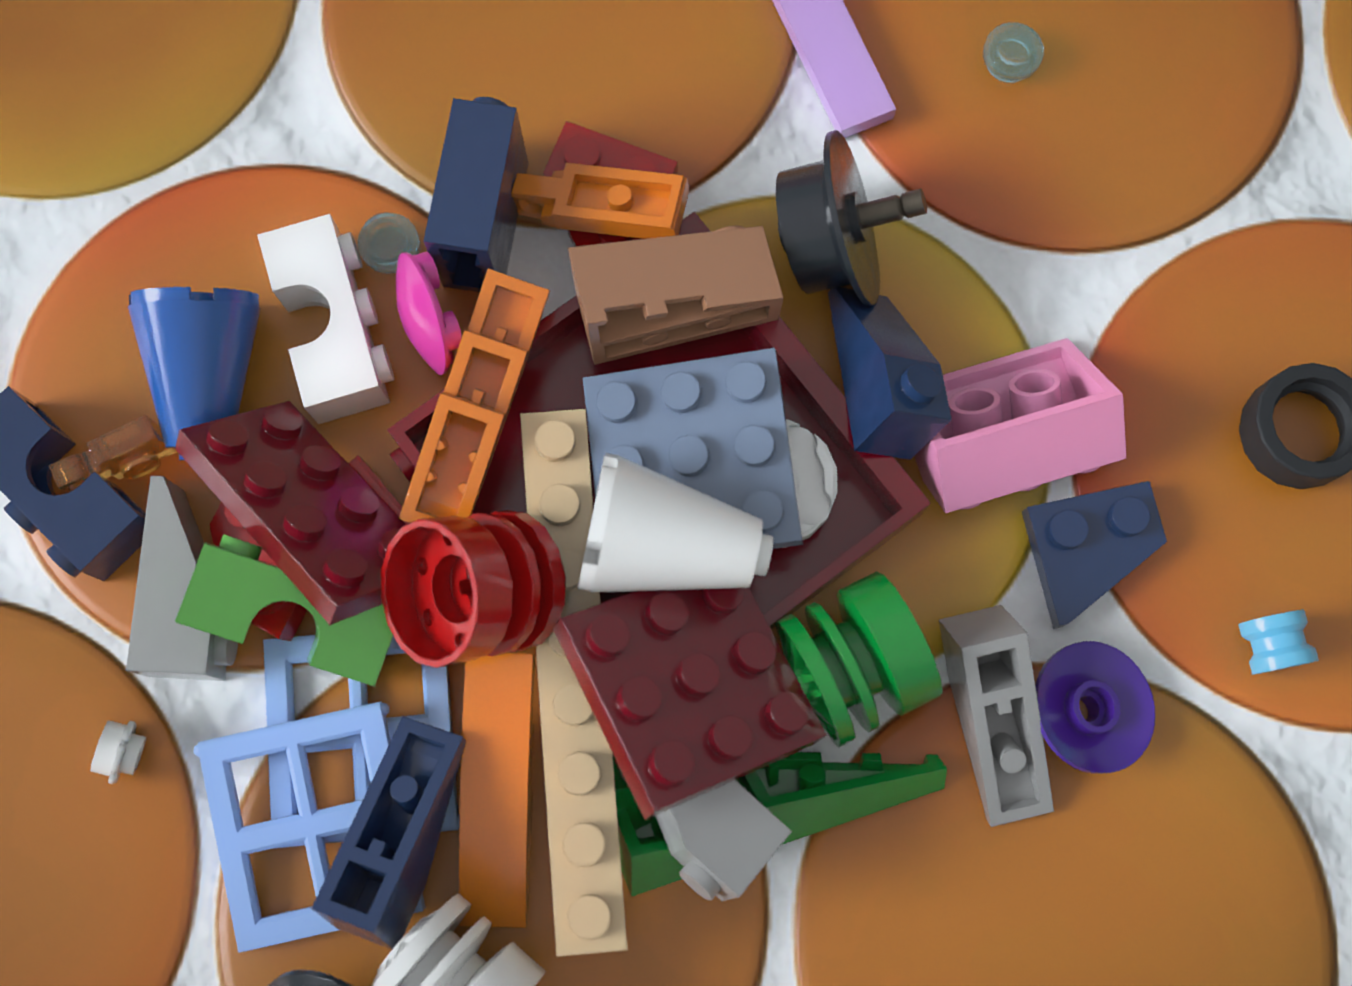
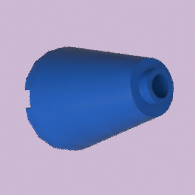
M163 287L134 290L129 295L128 310L165 448L176 447L180 429L239 414L261 309L259 307V294L228 288H213V293L191 292V287ZM179 454V460H184L183 457Z

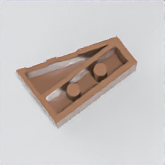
M734 225L712 232L568 248L576 296L594 365L779 320L783 294L763 226L744 228L743 226Z

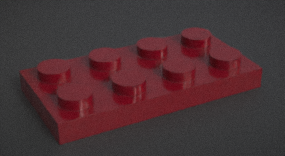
M290 401L179 430L175 447L176 451L329 625L382 605L381 568L389 543L401 527L406 524L399 519L394 511Z

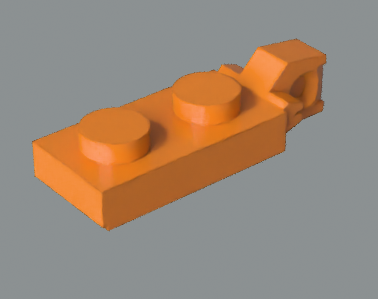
M566 163L564 170L553 171L552 177L517 173L511 196L515 201L519 215L541 219L542 224L556 227V229L649 239L679 235L690 190L688 179L684 175Z

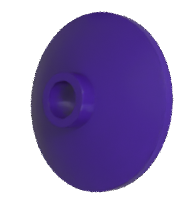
M1083 641L1065 646L1046 661L1039 672L1035 687L1041 733L1054 753L1070 766L1094 774L1120 771L1136 762L1143 755L1151 741L1155 726V705L1150 686L1135 662L1117 648L1095 641ZM1080 700L1084 702L1088 709L1086 720L1080 711Z

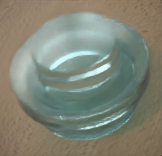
M1014 22L1005 23L993 29L983 47V58L989 72L996 79L1009 83L1026 79L1034 74L1039 68L1044 55V46L1040 36L1029 26Z
M380 213L371 217L362 227L358 237V249L365 263L373 270L388 274L396 273L399 255L403 252H408L412 255L418 254L420 238L415 226L406 217L395 213Z

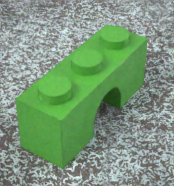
M223 534L219 546L208 542L204 543L175 619L176 623L243 644L252 619L262 608L279 601L294 602L305 607L312 614L315 621V638L307 658L309 666L375 687L393 638V634L387 624L383 604L329 625L278 566L259 560L262 547Z

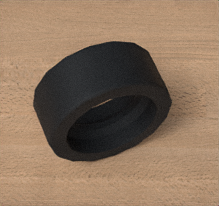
M1317 363L1290 366L1254 390L1242 408L1239 433L1244 453L1257 471L1276 484L1296 489L1324 486L1351 471L1352 378L1337 368ZM1295 392L1309 394L1326 404L1336 418L1340 433L1338 448L1333 455L1325 460L1311 462L1299 458L1286 449L1276 435L1272 418L1274 407L1287 394Z

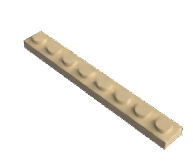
M586 409L520 414L527 513L546 527L559 548L566 575L565 605L560 618L601 604L600 592L578 589L593 513ZM553 631L543 644L536 646L556 956L627 950L612 750Z

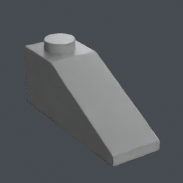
M164 476L150 477L126 671L146 677L225 681L226 666H231L234 663L238 642L175 622L204 542L185 491Z
M1002 605L939 619L948 678L987 822L991 827L1054 812L1027 632Z
M736 780L656 815L670 854L684 866L679 872L681 878L696 893L709 901H712L715 896L721 901L740 897L792 832Z

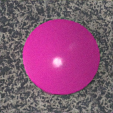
M426 251L412 255L408 252H403L398 257L396 270V298L401 323L409 340L422 359L438 375L446 374L450 365L454 362L452 350L459 348L462 339L458 321L452 311L449 310L442 313L434 291L440 287L439 274L430 253Z

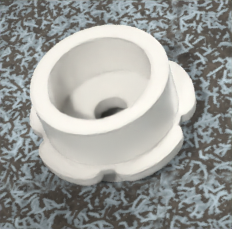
M108 720L100 736L90 771L110 776L109 784H115L119 779L120 773L134 775L139 764L146 737L135 734L137 725L134 721L129 720L128 724L125 725Z

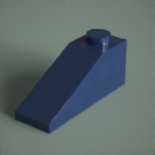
M843 287L830 289L828 297L854 451L910 460L952 420L941 365L887 296L879 295L875 305L865 306L853 289Z
M402 716L311 908L335 928L391 950L403 938L427 883L466 744L463 736Z

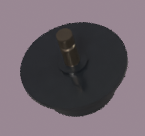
M838 130L830 131L826 134L822 161L780 171L776 179L779 237L793 274L801 289L806 294H811L851 284L858 298L865 306L875 305L880 292V272L873 227L902 220L904 216L911 218L927 214V204L922 188L902 193L900 197L893 195L868 202L852 151L846 139Z

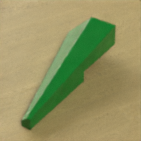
M796 752L738 778L736 781L792 831L781 844L783 845L945 788L947 767L938 754H926L923 764L882 763L881 753H862L859 763L822 762L821 752ZM612 753L621 871L632 897L682 880L679 872L684 866L670 854L656 816L647 820L644 819Z

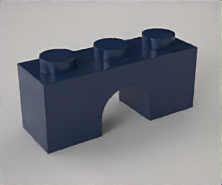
M8 386L0 393V491L10 500L3 509L27 532L34 534L39 530L53 544L46 550V553L69 575L76 578L82 572L105 581L142 546L146 513L118 485L96 472L92 473L75 490L63 495H55L52 487L54 468L59 460L76 444L34 402Z

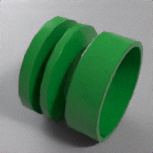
M877 571L838 590L837 601L843 621L839 624H836L827 611L816 602L807 605L805 608V615L812 637H810L807 630L793 614H789L776 621V629L783 653L823 729L837 747L853 741L856 737L847 709L851 711L861 727L869 733L880 725L873 696L880 694L893 711L903 716L937 699L943 693L941 677L935 659L918 623L895 586L884 574Z

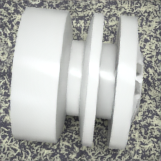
M458 893L440 909L423 917L410 929L382 962L377 970L378 973L372 986H535L546 971L514 942L503 947L487 962L476 952L486 938L492 923L484 916L462 938L458 937L453 931L471 907V904Z

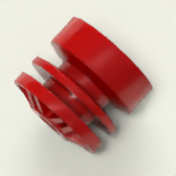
M503 510L490 514L475 513L468 517L445 516L418 519L401 527L388 545L381 568V600L387 624L400 648L417 663L435 668L468 662L484 656L493 657L507 652L523 651L541 645L552 634L553 628L559 621L565 605L566 575L559 548L546 527L524 512Z

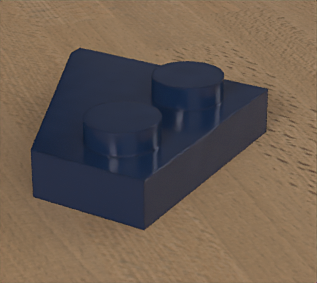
M1150 481L1029 506L1022 511L1053 629L1063 627L1072 622L1167 542Z

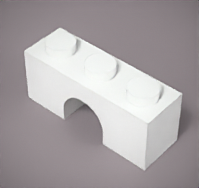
M331 214L258 234L272 291L288 312L308 306H322L330 309L329 324L320 337L310 343L288 349L306 411L318 424H322L389 404L390 400L385 383L393 381L394 374L384 345L374 347L369 326L378 324V317L368 288L358 290L353 270L363 266L352 233L341 234Z

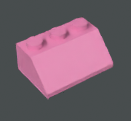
M1068 338L943 375L952 420L915 455L923 482L945 514L959 509L974 508L988 500L1018 491H1030L1038 488L1041 484L1077 473H1089L1101 466L1126 459L1123 393Z

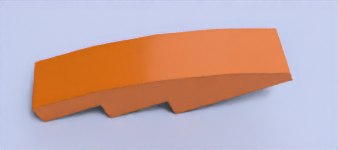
M487 269L468 329L464 330L443 393H440L399 516L400 520L412 523L418 519L445 516L468 517L472 515L551 292L550 290Z
M504 653L498 656H484L465 662L462 736L466 740V744L461 758L459 894L471 904V907L459 926H473L485 916L492 923L491 927H527L533 813L531 784L534 724H532L535 672L534 654Z

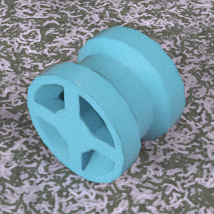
M1304 609L1266 616L1238 624L1241 636L1251 643L1253 656L1249 661L1252 675L1319 661L1316 648L1306 642L1303 630L1308 621Z

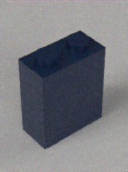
M477 97L473 101L453 98L423 240L428 253H430L435 262L443 287L480 292L487 269L507 275L518 219L517 207L511 192L517 173H527L528 158L517 108L509 107L504 102L495 98Z

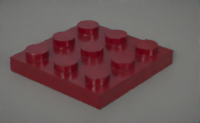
M749 588L635 591L564 616L559 619L553 628L645 820L808 748L827 736Z

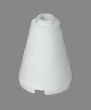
M605 453L578 589L590 592L749 588L754 575L765 577L767 574L773 548V536L762 534L763 521L758 517L622 456Z

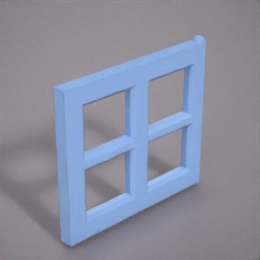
M315 635L293 637L292 641L277 638L263 640L267 726L295 720L293 664L308 663L307 658ZM393 635L386 655L406 653L400 648ZM421 664L425 714L404 717L453 733L449 667L435 668ZM348 678L350 708L368 704L367 684ZM402 716L386 718L390 739H392ZM361 734L305 746L306 753L352 749L355 801L363 800L371 782ZM286 750L268 754L271 820L299 814ZM456 779L441 832L459 830ZM347 832L326 836L324 841L325 843L343 842ZM305 841L277 848L305 846Z
M382 701L200 741L194 747V754L200 758L238 953L340 930L311 909L312 906L262 917L249 854L305 841L315 895L317 897L330 870L324 837L348 832L363 800L318 809L305 746L361 734L370 782H372L391 742L386 715L390 711L388 704L382 703ZM286 750L299 814L244 826L231 762ZM423 893L414 913L421 912L426 908Z

